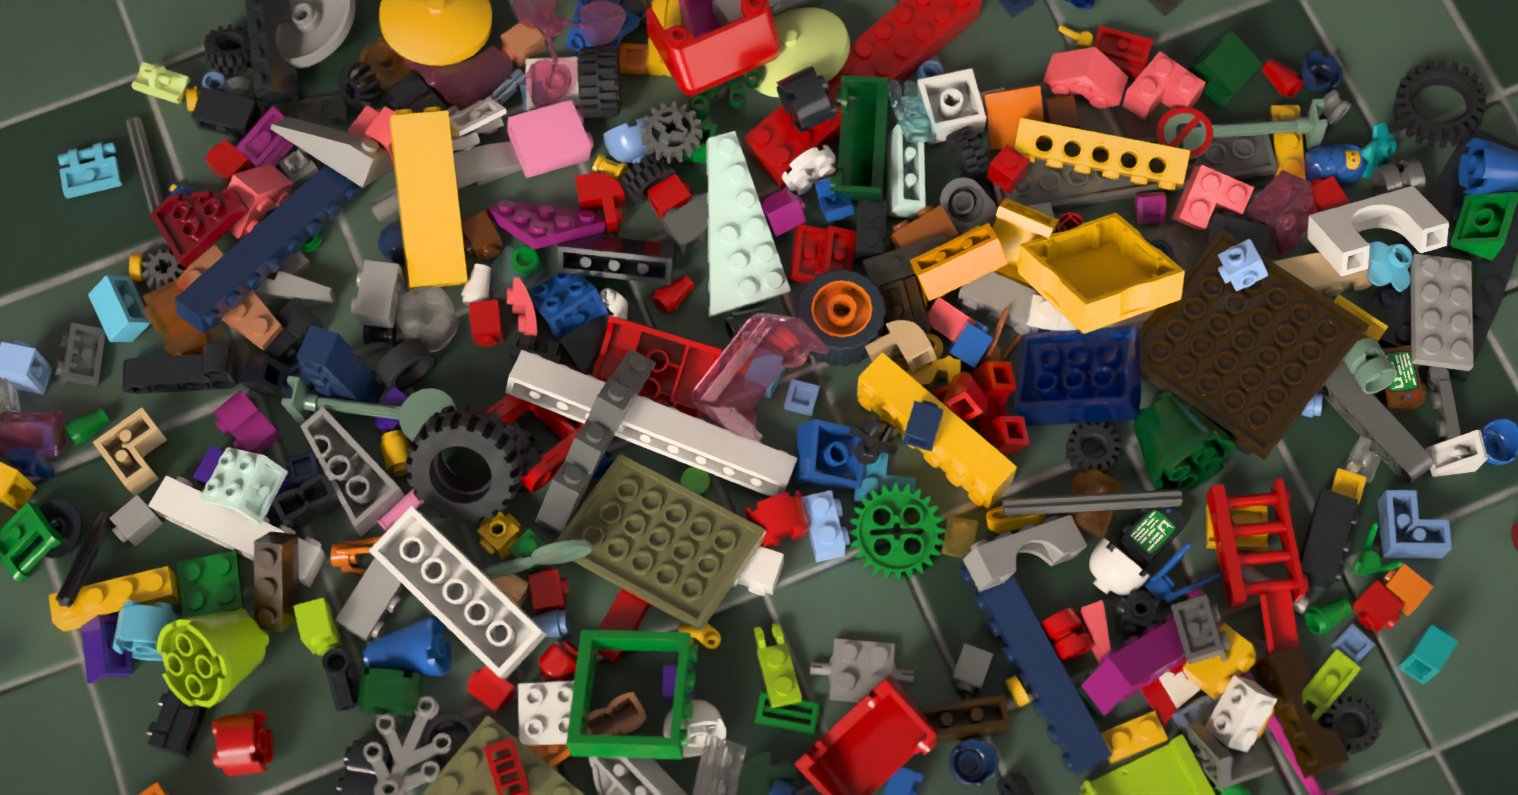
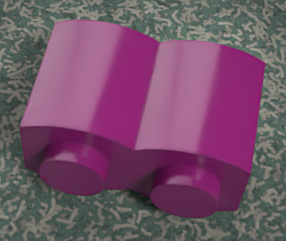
M241 390L213 412L218 418L215 422L216 426L225 436L231 433L236 438L232 444L239 450L261 454L281 437L273 425Z

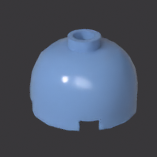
M643 118L636 119L637 123L629 125L625 123L603 134L605 146L616 161L621 163L632 162L634 164L635 162L639 163L642 157H648L647 145H642L641 139L643 135H641L640 127L644 125ZM653 132V137L657 141L658 137L655 136V132Z

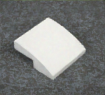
M473 96L444 110L449 113L451 137H460L506 114V108L490 97L482 101L477 96Z

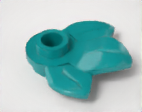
M1383 122L1373 125V140L1361 151L1362 156L1368 161L1367 168L1362 177H1373V169L1381 166L1396 151L1397 143L1395 142V137L1388 132L1387 125Z

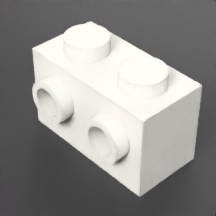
M1234 675L1204 728L1212 732L1227 747L1248 752L1278 699L1254 681Z

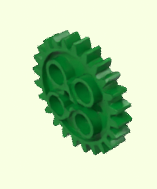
M894 483L893 491L888 492L886 486L882 485L881 495L871 490V501L863 497L861 498L865 506L864 509L854 508V511L859 515V519H850V523L857 526V529L849 531L848 534L856 536L857 540L852 542L850 546L860 547V551L855 557L861 558L865 556L866 560L863 567L866 568L873 564V575H876L881 569L884 570V579L886 580L891 572L895 573L897 581L901 578V572H905L907 577L911 579L913 569L922 574L924 572L921 564L933 565L929 558L930 555L940 556V553L934 547L935 545H944V541L937 538L938 534L946 532V529L937 527V524L943 521L944 518L934 516L939 507L937 505L929 508L930 496L923 500L919 498L921 489H918L914 494H910V486L908 484L902 492L899 491L897 483ZM880 509L886 510L890 514V521L883 526L877 525L873 520V514ZM907 509L917 510L920 515L919 522L914 525L905 523L903 520L904 511ZM894 524H899L902 530L923 529L924 533L902 534L900 540H894V535L892 534L871 535L870 531L892 530ZM910 538L918 540L921 545L920 552L915 555H910L904 550V543ZM885 539L890 543L891 551L887 555L881 556L874 551V544L877 540Z

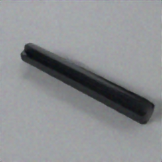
M100 511L97 513L56 596L58 605L61 607H71L113 523L109 519L111 517L110 512Z

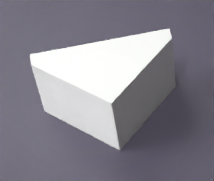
M1475 430L1425 448L1433 460V466L1430 470L1434 477L1475 472L1488 459L1481 430Z

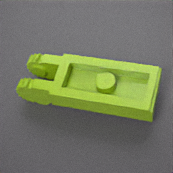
M779 622L772 624V635L775 638L776 645L766 647L765 635L761 626L755 627L754 635L758 647L757 656L771 708L802 702L787 643H784Z
M1338 648L1302 691L1303 703L1307 702L1316 709L1311 714L1315 722L1321 715L1327 712L1328 708L1332 706L1331 704L1337 700L1362 668Z

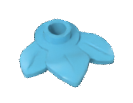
M1380 241L1370 243L1369 260L1372 263L1367 270L1369 281L1377 286H1383L1391 282L1397 291L1402 292L1411 281L1408 271L1412 262L1410 249L1403 244L1387 246Z

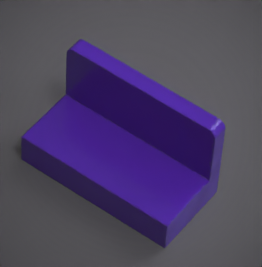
M98 615L81 626L87 683H96L104 677H128L133 674L130 651L124 649L122 655L113 649L118 616Z

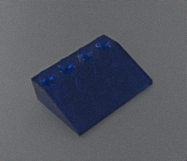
M1137 325L1099 328L1085 334L1080 330L1023 334L1014 409L1018 416H1024L1026 427L1139 420L1141 375L1139 328Z

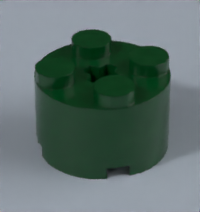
M362 668L357 706H360L359 711L371 715H384L386 710H390V715L414 719L415 711L418 712V702L421 698L423 675L418 673L405 675L404 671L378 668H370L368 670Z

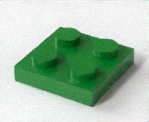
M236 551L176 562L183 618L234 611L240 608L245 609L239 557Z

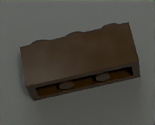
M270 531L254 541L255 622L260 629L283 632L297 622L294 605L299 604L298 535Z
M1005 695L919 707V710L938 732V735L935 737L938 742L937 744L1008 734L1011 725Z

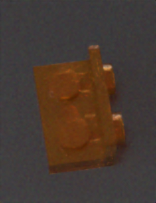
M1096 469L1082 471L1072 481L1071 495L1120 492L1122 483ZM1114 510L1063 513V517L1071 515L1079 529L1100 539L1106 536Z

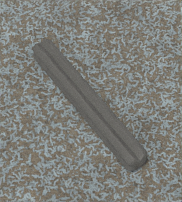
M140 117L129 118L126 121L151 213L164 199L143 122Z

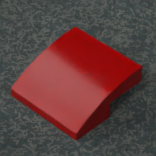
M804 224L798 225L795 230L790 280L809 283L819 274H824L829 270L847 269L852 271L856 231L830 225L827 229Z

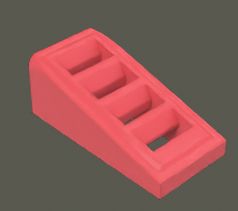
M1103 600L1082 607L1078 614L1082 620L1081 626L1083 630H1087L1095 645L1092 651L1099 666L1103 663L1101 657L1111 650Z

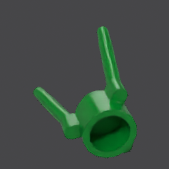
M1377 522L1372 524L1365 545L1362 547V552L1354 560V568L1351 571L1353 575L1358 574L1361 577H1371L1376 572L1384 574L1388 570L1403 565L1402 561L1383 565L1381 564L1380 556L1371 550L1379 526Z

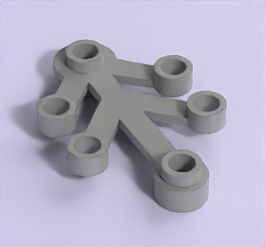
M423 696L419 699L418 712L415 711L416 718L403 747L396 734V723L393 717L384 714L377 719L376 727L379 733L384 735L395 765L391 774H389L382 760L384 752L379 743L370 742L364 747V756L372 764L379 780L375 785L374 795H405L406 791L426 782L432 783L433 780L438 778L440 769L434 761L425 762L420 772L403 778L407 768L438 754L445 755L452 750V740L445 733L436 735L433 743L416 750L427 723L440 715V707L434 697ZM429 703L432 705L427 711L421 710L424 704ZM383 722H391L389 728H381ZM442 740L448 741V745L444 748L437 746ZM372 749L379 750L378 754L373 757L368 755L369 751ZM434 768L436 772L432 776H427L425 774L427 769ZM387 787H395V790L392 794L384 793V790Z

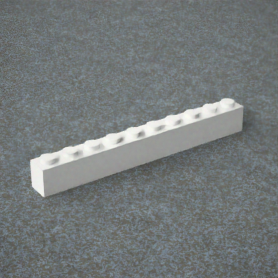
M521 350L509 375L505 393L578 422L585 423L595 399L605 385V382L591 375H585L572 370L566 365L546 360L538 354ZM638 395L614 435L770 497L785 492L797 461V457L789 455L785 451L776 450L763 445L757 440L740 436L729 429L717 427L701 418L689 416L673 407H666L647 397Z

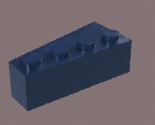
M310 325L296 357L321 397L378 404L386 385L382 379H375L377 373L371 368L366 370L364 367L365 361L353 353L354 349L338 333Z

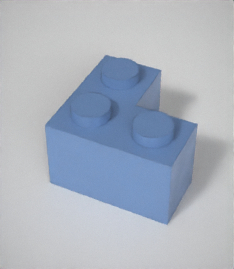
M1386 490L1379 498L1378 513L1382 558L1442 559L1452 549L1449 520L1419 519L1416 490Z

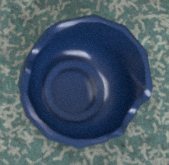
M1320 49L1308 52L1300 66V78L1304 81L1303 85L1317 93L1325 94L1337 89L1343 79L1342 67L1335 61V57L1322 56Z
M391 222L381 231L378 247L387 260H392L400 266H405L401 222Z
M980 739L964 740L951 751L949 766L952 775L964 785H982L997 773L999 758L996 749L987 741Z

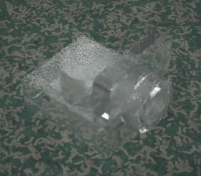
M1360 436L1352 447L1344 470L1367 477L1366 482L1370 483L1375 476L1381 456L1369 450L1372 442L1371 439Z

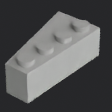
M321 407L300 427L348 514L350 521L360 537H362L377 524L378 519L404 497V494L400 487L327 410Z

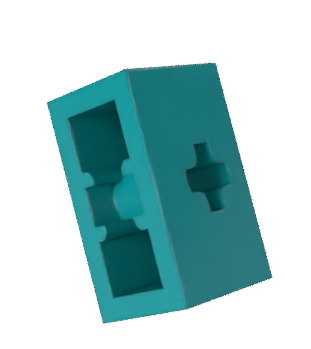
M1431 624L1414 640L1397 668L1424 685L1440 672L1458 641L1452 638V634L1445 628L1435 627Z

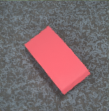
M513 278L512 287H507L506 303L512 304V314H523L518 316V331L524 332V335L536 339L537 322L531 298L520 278Z
M937 297L927 312L931 327L952 341L966 321L971 324L974 323L973 319L940 297Z

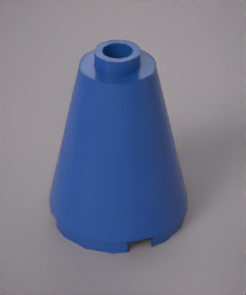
M1473 138L1467 143L1466 147H1470L1467 155L1462 154L1458 171L1460 186L1466 187V191H1463L1465 194L1475 196L1477 194L1518 190L1517 151L1483 138Z
M430 616L369 641L367 648L363 651L364 662L370 668L404 671L405 674L418 673L426 676H444L446 672H449L452 661L451 643H445L443 637L444 633H448L447 627L438 617Z

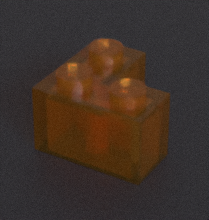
M175 280L143 296L147 307L143 308L149 322L153 324L157 333L163 332L166 341L162 342L169 356L203 354V346L209 343L205 333L202 334L177 315L175 298L182 291Z

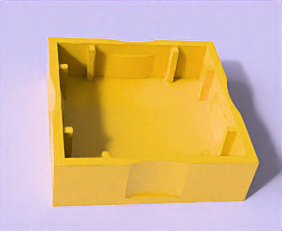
M1117 213L1083 223L1071 230L1053 233L1049 239L1041 237L1020 244L1018 274L1083 334L1181 300L1185 270L1160 249L1148 243L1139 231Z

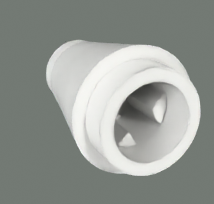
M474 264L468 282L461 293L463 304L469 306V303L489 301L490 267Z

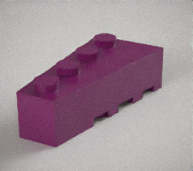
M1173 613L1162 621L1163 625L1160 627L1155 623L1142 633L1143 637L1138 638L1135 635L1128 639L1121 646L1123 649L1118 651L1115 647L1101 657L1103 663L1083 683L1082 688L1103 715L1112 711L1121 699L1123 702L1127 701L1145 685L1149 686L1167 671L1170 672L1187 660Z

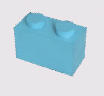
M106 275L88 294L110 342H133L152 323L130 275Z

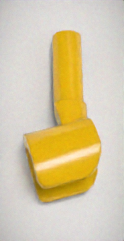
M1060 25L1058 28L1059 32L1078 41L1076 45L1077 50L1093 46V36L1090 32L1083 31L1080 34L1063 25Z

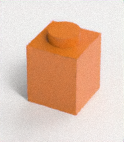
M1405 564L1397 571L1394 569L1390 570L1381 580L1385 585L1384 587L1405 605L1400 611L1407 616L1419 606L1433 588L1431 584Z

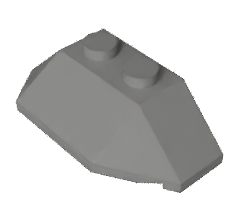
M589 758L590 766L593 767L597 795H687L652 758Z

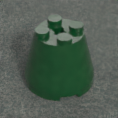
M1171 391L1162 393L1155 403L1148 408L1136 411L1132 416L1134 421L1133 430L1151 483L1156 490L1186 488L1187 492H1190L1216 476L1224 468L1222 461L1228 454L1231 455L1235 452V444L1226 432L1178 396L1173 395Z

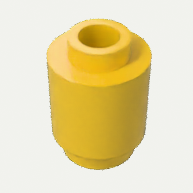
M401 430L385 433L381 436L380 449L386 471L393 473L394 476L408 474L409 472L406 471L405 465L410 448L409 438Z

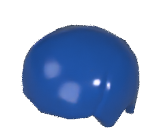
M1507 418L1495 419L1480 429L1488 458L1486 462L1500 466L1516 459L1518 454V425L1516 422Z

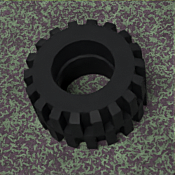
M614 45L580 47L577 56L579 101L583 116L585 118L619 116L621 111V77L619 55Z

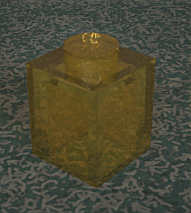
M948 516L941 554L961 558L972 551L970 547L974 545L978 521Z

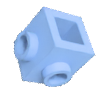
M1250 239L1218 254L1222 263L1218 270L1225 284L1231 281L1236 291L1249 287L1256 281L1268 276L1265 266Z

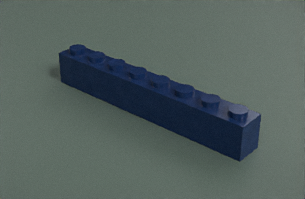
M325 165L175 298L177 315L202 334L211 327H216L229 310L237 308L250 291L257 290L270 273L278 271L291 254L295 255L310 237L318 235L322 227L330 219L333 220L340 214L343 207L349 202H354L361 193L360 186L333 168Z
M967 555L963 556L960 563L961 567L958 569L964 583L966 585L970 583L975 591L973 599L979 610L984 609L990 619L987 621V624L994 637L999 636L1004 644L1002 652L1008 663L1013 662L1019 672L1016 674L1017 679L1023 689H1028L1033 697L1031 705L1038 717H1044L1048 725L1046 732L1049 739L1054 745L1058 743L1063 752L1061 760L1068 772L1073 770L1075 776L1078 777L1109 761L1112 757L1111 751L1013 575L1004 583L979 592L963 561Z

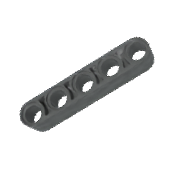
M1342 362L1319 393H1323V397L1403 482L1411 484L1433 466L1431 456L1373 394H1366L1362 391L1355 380V375Z

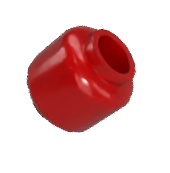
M567 640L563 642L554 641L538 659V665L542 670L539 675L546 682L571 681L575 677L579 649Z

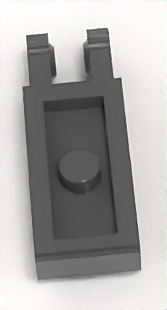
M1430 366L1426 378H1428L1427 385L1434 390V392H1431L1433 409H1438L1439 419L1436 420L1437 434L1439 437H1443V441H1447L1461 434L1449 371L1447 368Z

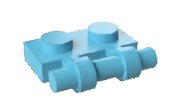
M99 142L93 144V147L82 150L74 148L68 150V153L58 155L60 166L70 164V167L59 169L63 193L67 199L122 186L118 160L115 156L106 158V155L116 153L114 142L107 144ZM95 158V161L82 164L84 160Z

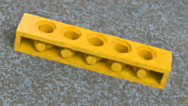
M1020 118L1014 146L1015 150L1030 159L1029 163H1034L1035 159L1046 161V166L1060 169L1065 164L1074 166V171L1091 174V170L1102 172V177L1119 179V175L1131 177L1130 182L1147 185L1148 181L1159 183V188L1175 190L1176 186L1181 187L1184 184L1190 150ZM1041 137H1046L1052 142V148L1047 152H1042L1036 147V141ZM1068 143H1075L1080 148V154L1076 157H1069L1064 152V146ZM1097 148L1106 150L1108 153L1107 161L1103 163L1096 162L1092 156L1093 150ZM1129 153L1135 157L1136 165L1133 168H1126L1121 164V156L1123 154ZM1152 159H1159L1163 162L1164 171L1162 173L1156 174L1150 170L1149 162Z

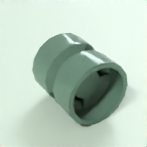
M1374 338L1359 340L1343 360L1349 371L1355 375V380L1362 391L1366 394L1377 393L1385 389L1397 377L1396 369L1390 360L1385 357L1384 351Z

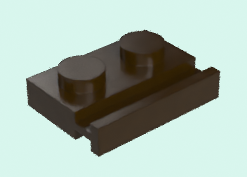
M916 276L878 287L885 301V325L892 321L906 320L917 324L924 333L932 332L921 288Z

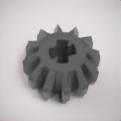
M159 247L156 256L149 253L150 262L142 263V267L145 270L142 273V278L147 282V286L151 291L156 290L162 296L169 291L171 295L175 296V289L177 287L174 283L187 268L178 262L171 248L165 252L163 248Z

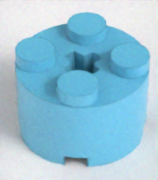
M125 601L123 608L119 611L113 649L122 655L124 649L132 652L131 658L161 661L163 660L162 653L157 652L158 636L167 624L180 619V617L172 612L173 606L167 603H155L154 606H148L136 601Z

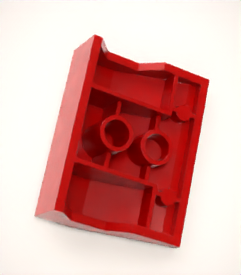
M610 315L604 341L592 376L606 383L612 377L628 351L632 349L656 362L652 373L638 396L647 397L656 403L666 407H673L679 412L702 419L723 349Z

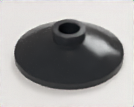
M53 499L44 503L39 509L52 528L63 537V542L57 548L53 547L45 555V557L57 559L67 556L76 548L82 535L83 524L80 512L71 502ZM41 535L33 542L35 548L44 540Z

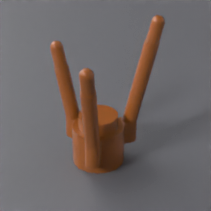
M1008 308L1003 309L992 337L993 340L977 363V368L986 361L1006 362L1024 337L1018 333L1002 355L1000 354L1001 349L996 345L1009 312ZM981 319L980 323L985 325L986 321Z

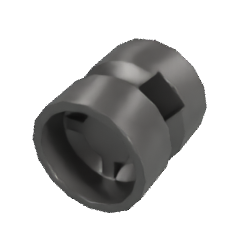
M1417 158L1398 161L1396 166L1390 163L1373 169V184L1377 196L1414 186L1420 193L1425 191V174Z

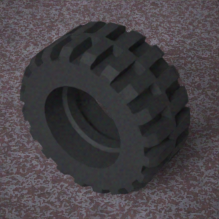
M459 404L456 410L454 406H448L443 408L441 413L435 412L422 425L408 450V458L405 465L406 471L409 472L407 476L408 484L410 487L415 486L413 494L417 500H423L426 503L424 507L430 512L433 510L437 511L442 519L454 518L455 523L464 524L466 520H470L472 524L481 523L484 516L487 520L496 517L499 511H504L509 506L519 488L522 476L525 474L526 451L520 449L523 444L520 435L512 433L514 427L509 421L504 423L500 420L502 415L495 411L493 414L485 412L486 407L477 405L475 409H471L469 404ZM452 446H463L478 452L487 461L492 477L483 481H467L457 477L445 465L441 450Z

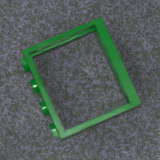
M581 630L566 739L571 756L683 759L684 747H687L688 742H690L689 729H686L687 719L692 718L693 704L692 700H689V693L695 690L696 683L695 672H692V664L698 661V644L693 643L690 632ZM597 650L679 651L670 737L587 735Z

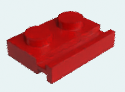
M1099 25L1093 47H1096L1127 76L1138 78L1145 69L1153 39Z

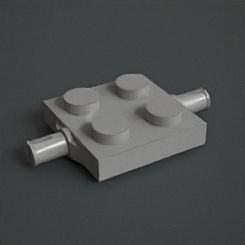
M834 639L833 655L829 663L811 661V675H828L830 682L829 700L858 703L889 674L898 682L913 683L914 670L896 669L894 662L895 644Z

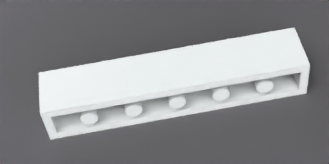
M165 476L148 505L156 515L229 550L236 551L238 554L253 561L255 540L270 531L296 534L294 530L280 524L279 528L269 524L270 520L266 517L262 524H258L234 509L204 502L200 498L205 488L200 492L192 488L193 484L180 476L176 480ZM306 537L305 540L298 538L299 583L307 587L311 586L327 557L321 549L322 544L310 537Z

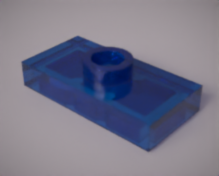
M8 448L6 459L22 475L53 479L55 468L37 450Z

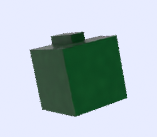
M1231 31L1211 41L1186 70L1205 82L1203 91L1221 108L1231 100L1259 69L1258 67L1262 63L1236 34Z

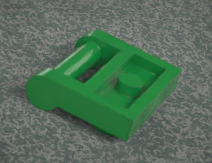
M27 502L0 530V560L15 580L24 582L30 575L29 571L53 547L57 548L63 542V537L52 528L35 503ZM41 535L44 540L19 563L17 558Z

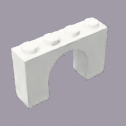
M1410 186L1309 215L1308 240L1340 276H1345L1368 269L1370 245L1358 232L1371 228L1390 229L1402 234L1419 253H1424L1447 246L1449 222L1414 186Z

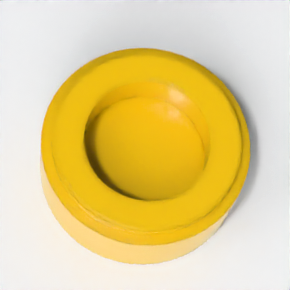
M131 253L129 275L132 282H143L144 280L142 273L145 270L142 267V263L146 262V258L143 253Z
M1015 675L1005 680L1006 687L1018 707H1022L1030 702Z

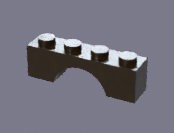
M1300 647L1270 653L1257 663L1255 667L1265 690L1278 699L1274 705V711L1304 779L1334 772L1349 762V756L1338 732L1326 729L1315 722L1304 706L1302 689L1304 683L1312 674Z

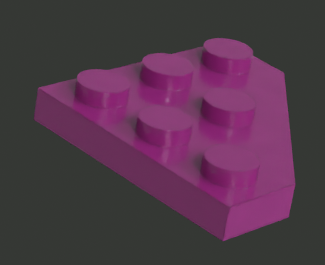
M509 200L500 201L496 205L487 207V215L490 220L532 249L605 232L606 221L589 210Z

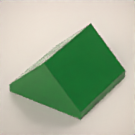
M1518 192L1477 194L1475 196L1465 195L1450 245L1456 249L1493 261L1505 244L1518 202Z

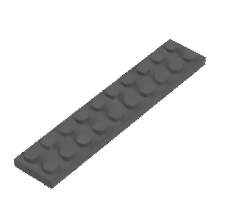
M1259 119L1240 123L1265 122V120ZM1269 135L1213 138L1207 152L1198 158L1188 160L1184 184L1181 187L1176 186L1175 190L1185 189L1193 168L1199 165H1204L1236 180L1276 174L1278 168ZM1156 136L1137 139L1138 141L1158 144ZM1103 148L1093 150L1092 156L1096 162L1103 163L1107 161L1108 153ZM1080 149L1064 152L1069 157H1076L1080 154ZM1126 153L1121 156V164L1126 168H1133L1136 165V159L1132 154ZM1035 159L1034 163H1029L1027 175L1011 194H1008L991 182L997 209L1005 198L1025 206L1051 202L1053 211L1136 197V193L1174 191L1159 188V183L1148 181L1147 185L1130 182L1131 177L1119 175V179L1102 177V172L1091 170V174L1079 173L1074 171V166L1063 164L1062 169L1046 166V161ZM1152 159L1149 162V168L1153 173L1159 174L1164 171V164L1159 159Z

